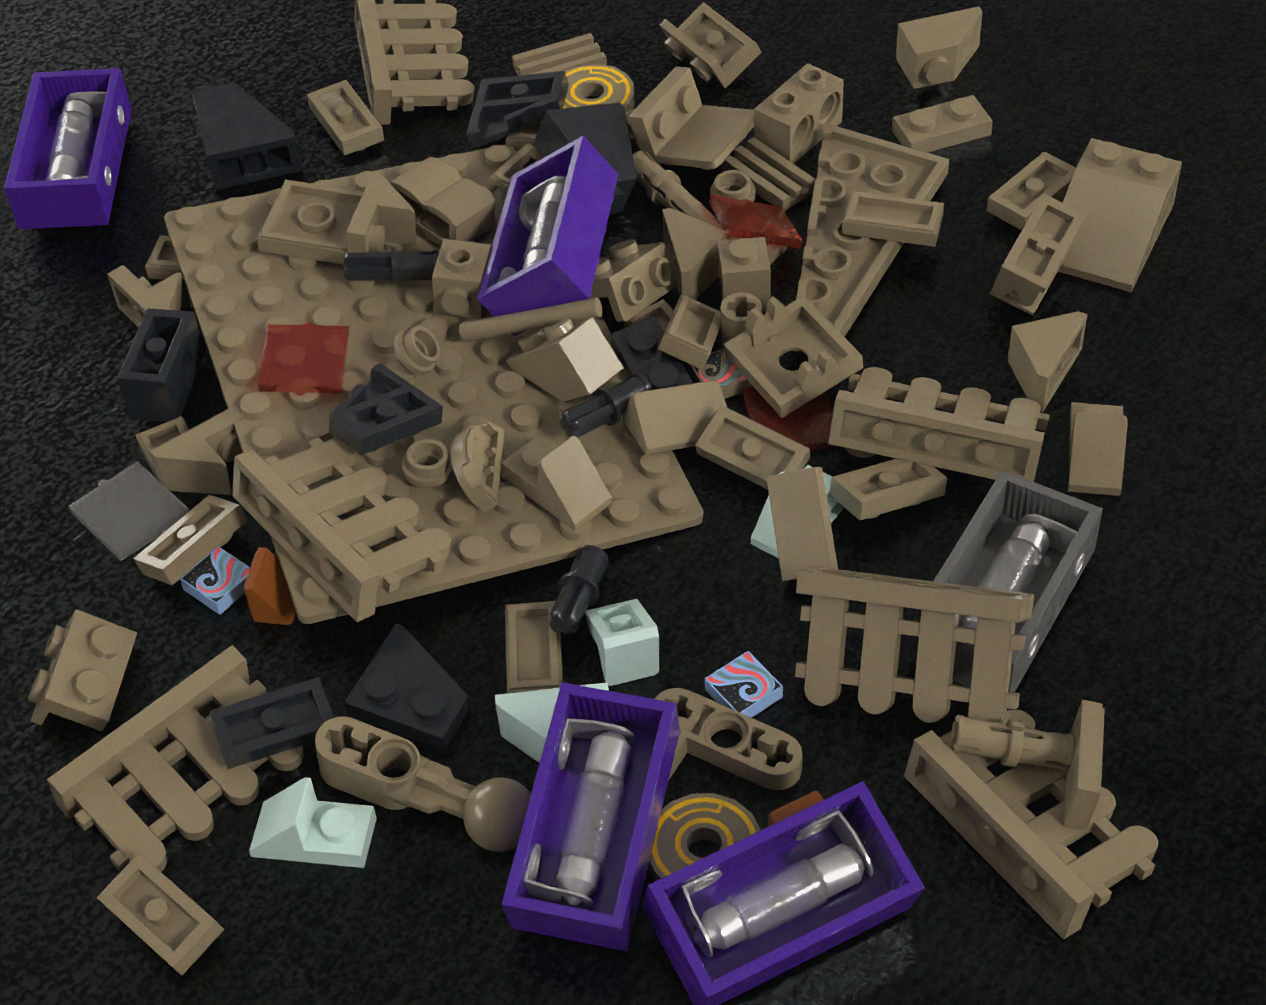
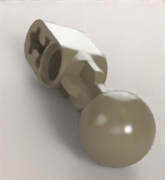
M350 717L332 718L318 729L315 744L321 777L328 785L391 810L413 807L428 814L442 810L462 818L468 835L480 847L493 852H506L517 848L531 797L529 790L518 781L510 778L496 777L473 786L455 779L449 767L421 756L411 741ZM392 769H402L407 772L398 778H389L383 775Z

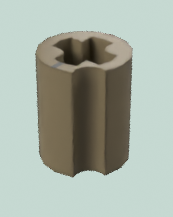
M739 292L727 296L722 301L720 314L721 344L723 349L724 343L746 331L745 323L751 309L756 307L762 313L761 301L756 296L750 293Z

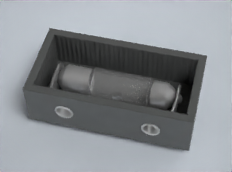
M1002 470L934 582L1034 594L1032 617L1015 623V633L1026 635L1024 649L1021 651L1013 650L1009 692L1015 693L1095 551L1103 508ZM916 609L910 619L921 621V609ZM959 615L958 626L977 628L978 617ZM908 635L906 661L916 665L919 637ZM956 642L953 681L959 684L971 686L975 644Z

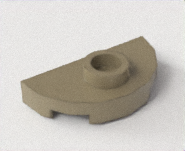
M491 422L469 426L455 436L451 446V464L457 481L469 500L483 513L497 505L505 429Z

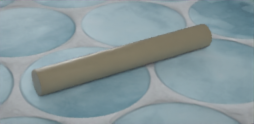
M596 297L460 323L459 333L461 339L464 342L549 327L566 318H570L572 322L582 321L590 317L598 318L602 316V305L599 298Z

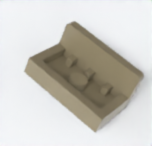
M704 2L678 28L666 19L659 25L668 38L664 45L678 60L682 61L687 57L691 61L689 64L704 81L708 82L713 78L724 88L761 53L755 41Z
M627 240L610 247V255L599 258L589 299L608 297L616 321L625 322L677 286L676 277L664 242L637 245L636 240Z
M77 609L65 628L56 625L44 652L45 656L52 658L49 670H39L28 696V700L37 703L30 722L42 725L50 712L103 731L109 722L137 632Z

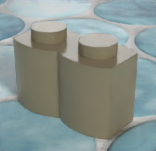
M428 157L389 182L414 209L416 228L423 229L440 246H442L443 239L471 242L495 226V199L492 193L485 186L469 179H462L454 166L438 158Z

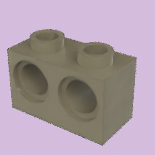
M807 63L754 109V138L795 164L823 139L824 123L838 126L842 122L844 80Z

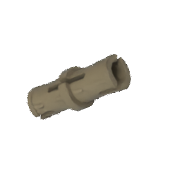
M957 715L952 725L950 749L954 753L973 754L998 759L1003 766L1016 767L1018 763L1067 772L1073 760L1074 737L1072 734L1024 727L1022 721L1010 719L1004 724Z

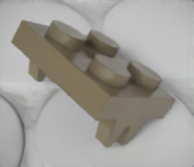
M774 296L768 299L765 315L756 307L751 309L745 323L746 331L724 343L725 356L781 418L863 368L862 355L805 296L800 297L786 307ZM788 351L803 352L808 357V362L805 361L800 364L799 369L796 371L784 369L780 365L779 360Z

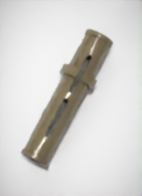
M638 151L633 154L636 181L647 190V196L654 204L663 205L666 209L673 208L727 231V239L729 238V228L722 224L681 185L678 175L671 170H664L646 151Z

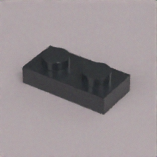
M655 316L611 334L612 346L629 377L639 373L647 378L651 387L643 391L693 384L680 359L658 350L664 331Z
M319 677L209 711L227 769L315 742L317 731L321 725L334 718Z

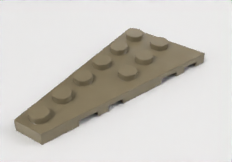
M824 123L822 147L819 153L818 172L814 184L807 241L804 247L803 266L796 300L805 296L845 337L904 242L842 234V222L851 191L931 201L948 174L949 159Z

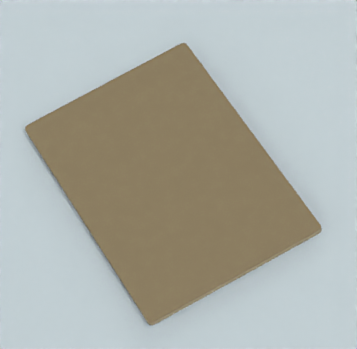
M495 145L486 149L461 154H450L438 159L454 166L462 179H469L486 187L490 175L516 153V150L511 145ZM410 162L375 171H364L355 175L330 180H319L310 184L364 192L372 173L382 174L388 182H391L421 162ZM521 167L517 172L525 169V167ZM498 188L492 193L495 199V226L471 242L491 244L492 248L505 202L501 198L504 190ZM274 189L270 192L240 198H229L225 201L195 207H184L165 214V226L227 409L237 404L240 407L241 414L245 417L234 423L242 453L253 449L263 460L273 455L282 460L307 450L308 441L318 437L323 442L337 438L329 432L330 413L341 402L349 399V393L357 384L366 386L371 380V369L380 363L443 406L441 424L421 431L414 436H409L381 447L374 452L364 455L356 452L355 463L351 467L354 471L373 467L382 470L386 474V492L382 497L386 502L397 497L412 499L418 504V520L416 526L413 527L418 533L428 528H440L451 536L450 554L445 559L443 569L433 573L429 568H425L401 579L400 589L389 594L383 588L377 591L376 607L575 557L579 548L583 550L585 545H594L603 550L694 527L702 523L703 509L673 451L645 455L623 421L625 414L621 416V420L615 425L609 426L604 424L578 437L612 496V502L576 531L501 477V471L497 505L485 513L469 500L459 485L454 472L448 481L439 486L419 487L413 485L403 475L402 459L414 442L422 439H434L443 443L451 453V446L457 434L471 425H482L485 422H491L505 429L502 461L537 436L556 448L569 438L566 431L561 429L559 423L560 419H562V412L592 397V393L562 402L511 369L506 360L521 349L518 341L536 329L525 331L517 336L511 333L464 342L459 333L460 323L495 316L486 307H484L481 318L434 313L432 280L397 281L396 285H391L390 280L348 281L344 277L343 264L259 251L257 238L281 189ZM416 228V244L414 246L384 242L382 252H389L390 247H395L396 251L438 250L439 253L441 246L434 242L423 229ZM603 317L594 318L620 361L612 346L611 332ZM423 326L430 330L439 342L441 349L440 357L436 361L435 367L424 375H418L405 369L400 365L395 356L394 337L406 327ZM624 366L622 370L600 387L610 388L630 378ZM330 476L307 487L312 490L334 481L336 478ZM360 506L337 517L343 521L368 509ZM271 536L299 620L304 624H312L348 615L323 587ZM394 536L369 548L376 552L400 540Z

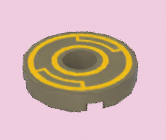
M584 64L565 71L569 87L563 108L621 103L625 108V113L634 108V83L627 73L620 69L603 64ZM597 96L598 98L587 99L586 97Z
M715 793L689 794L671 801L661 810L648 868L654 880L657 881L703 859L689 852L688 849L693 843L699 840H710L715 842L721 850L761 831L753 814L734 799Z

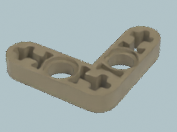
M670 688L654 698L676 703L677 713L684 711L687 718L678 717L680 734L669 779L686 753L771 790L787 789L800 779L802 773V748L791 735L690 690ZM726 729L737 732L742 738L737 745L731 748L718 747L711 741V737L716 732ZM753 742L757 743V750L752 748ZM778 755L786 757V763L780 761L775 767L767 765V759L774 761Z

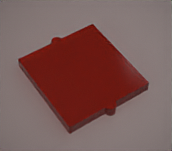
M711 194L709 204L727 236L736 238L765 237L766 245L775 244L800 249L803 240L782 207L751 202L747 199L740 200Z
M306 322L304 325L268 324L258 380L259 392H295L298 396L304 395L305 392L342 394L350 334L349 326L313 325L312 322Z
M754 387L742 388V397L749 419L808 447L810 450L836 446L828 444L833 411L826 391L781 418Z

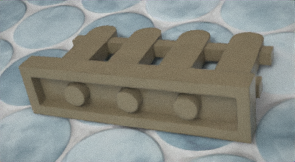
M355 0L354 22L370 111L380 125H390L391 107H402L403 111H414V106H446L447 110H458V106L468 105L473 102L474 85L470 81L461 79L468 73V59L461 54H457L462 48L463 36L460 31L451 28L456 24L457 10L452 5L436 4V0H425V4H394L393 0H383V4H375V0Z
M878 367L866 368L863 370L862 375H851L848 390H852L854 393L839 390L836 396L828 444L994 480L997 479L1003 470L1034 482L1044 440V433L1038 432L1036 429L1046 431L1050 416L1049 414L1040 413L1041 406L1034 400L1015 398L1011 401L1010 406L990 402L991 395L987 391L979 388H965L961 391L960 396L941 392V384L934 379L926 377L915 378L912 380L911 385L892 382L891 372ZM887 398L895 399V400H899V401H904V403L895 402V401L886 400V399H887ZM936 408L954 412V414L936 410ZM986 419L1004 422L1005 424L986 421Z
M318 437L308 441L307 450L279 460L275 455L263 460L253 449L235 456L232 496L356 622L375 614L377 591L383 588L389 594L400 589L401 579L425 568H429L433 573L444 568L445 559L450 554L451 536L449 533L440 528H428L418 533L413 528L418 520V504L412 499L397 497L386 502L382 498L386 492V474L382 470L373 467L354 471L351 467L355 463L356 451L340 439L335 438L323 442ZM330 476L336 478V480L312 490L307 487ZM360 506L368 509L343 521L337 517ZM394 536L400 540L376 552L369 548Z
M824 567L798 570L796 593L813 595L812 606H801L800 620L810 622L807 662L800 661L796 663L795 677L805 678L804 690L806 697L811 703L825 706L836 701L841 694L842 684L859 686V704L870 714H880L890 709L894 704L896 692L913 694L914 713L920 720L928 723L936 722L945 717L949 712L951 700L968 702V715L970 718L994 723L1004 722L1007 708H1018L1020 693L1009 692L1013 650L1021 651L1024 649L1026 635L1015 633V623L1032 617L1034 594ZM850 600L867 602L866 613L849 611ZM904 607L921 609V621L903 618ZM959 615L978 617L977 628L958 626ZM847 627L864 629L860 670L844 668ZM901 634L919 637L915 678L897 676ZM956 642L975 644L971 686L952 684Z
M232 645L47 780L56 805L69 819L75 817L76 822L84 831L94 824L117 851L110 855V859L120 872L138 853L161 872L167 864L166 850L161 842L176 829L188 840L198 841L206 838L212 832L214 826L212 812L208 807L210 803L222 794L235 805L242 806L253 802L259 793L258 778L254 770L268 760L278 770L291 771L302 763L304 756L303 746L227 769L209 711L267 693L266 688L258 680L250 685L247 661ZM186 755L210 780L195 792L172 767ZM140 789L164 814L149 827L125 802Z
M1021 710L1007 711L1004 724L1011 719L1022 721L1024 727L1035 729L1033 718L1026 712ZM931 730L914 739L904 777L1063 940L1081 929L1091 902L1099 908L1109 901L1112 892L1108 888L1132 873L1141 881L1152 874L1155 865L1151 860L1158 847L1157 837L1151 830L1143 826H1130L1120 832L1109 821L1116 806L1115 797L1109 790L1101 787V794L1089 825L1085 826L1084 830L1063 826L1067 772L1043 766L1019 764L1000 776L995 777L986 767L999 760L973 754L954 753L950 749L951 732L938 737ZM1048 793H1051L1061 802L1038 817L1026 808V806ZM1090 832L1102 842V844L1079 858L1067 848L1068 845Z

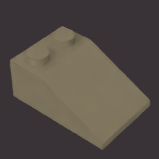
M1091 138L1075 169L1063 201L1064 204L1087 216L1073 240L1074 243L1058 272L1132 292L1174 205L1182 162L1165 158L1158 154H1150L1120 146L1113 142Z

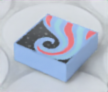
M218 546L180 578L184 591L221 615L244 594L243 587L250 567Z
M749 651L704 678L706 692L717 703L751 718L783 698V686Z

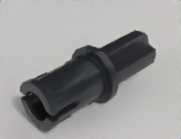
M390 247L389 252L347 253L343 259L344 277L348 281L390 280L391 285H396L397 281L432 280L439 253L438 250L396 251L395 247Z
M636 373L610 388L599 387L592 393V397L562 412V419L559 421L561 429L566 431L569 438L571 436L578 438L604 424L612 426L619 423L621 416L626 413L632 394L650 388V382L642 374Z
M585 545L583 550L579 548L569 573L564 574L560 578L557 585L559 595L550 613L551 620L549 625L554 632L562 631L567 636L577 632L587 608L596 603L599 596L598 583L609 564L608 556L601 548L594 545Z

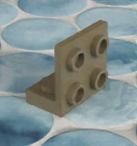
M675 67L628 116L639 150L648 152L657 163L668 166L680 165L709 170L720 166L724 159L754 127V110L702 105L691 69L688 67Z

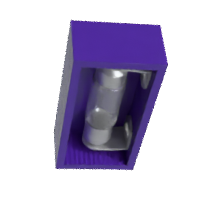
M120 68L33 73L4 186L18 229L108 225L132 111Z
M584 136L512 175L477 300L494 316L590 298L596 268L599 263L601 246L607 229L608 216L614 199L613 195L618 173ZM525 331L517 332V333H512V334H513L514 336H517V335H519V334H521V333H523V332H525Z
M561 682L501 904L511 928L628 952L680 734L676 703Z
M864 781L649 884L642 907L693 1005H720L910 909L925 887Z

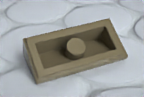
M716 380L636 392L630 397L623 421L645 455L695 446L719 407L722 405L727 408L719 383Z

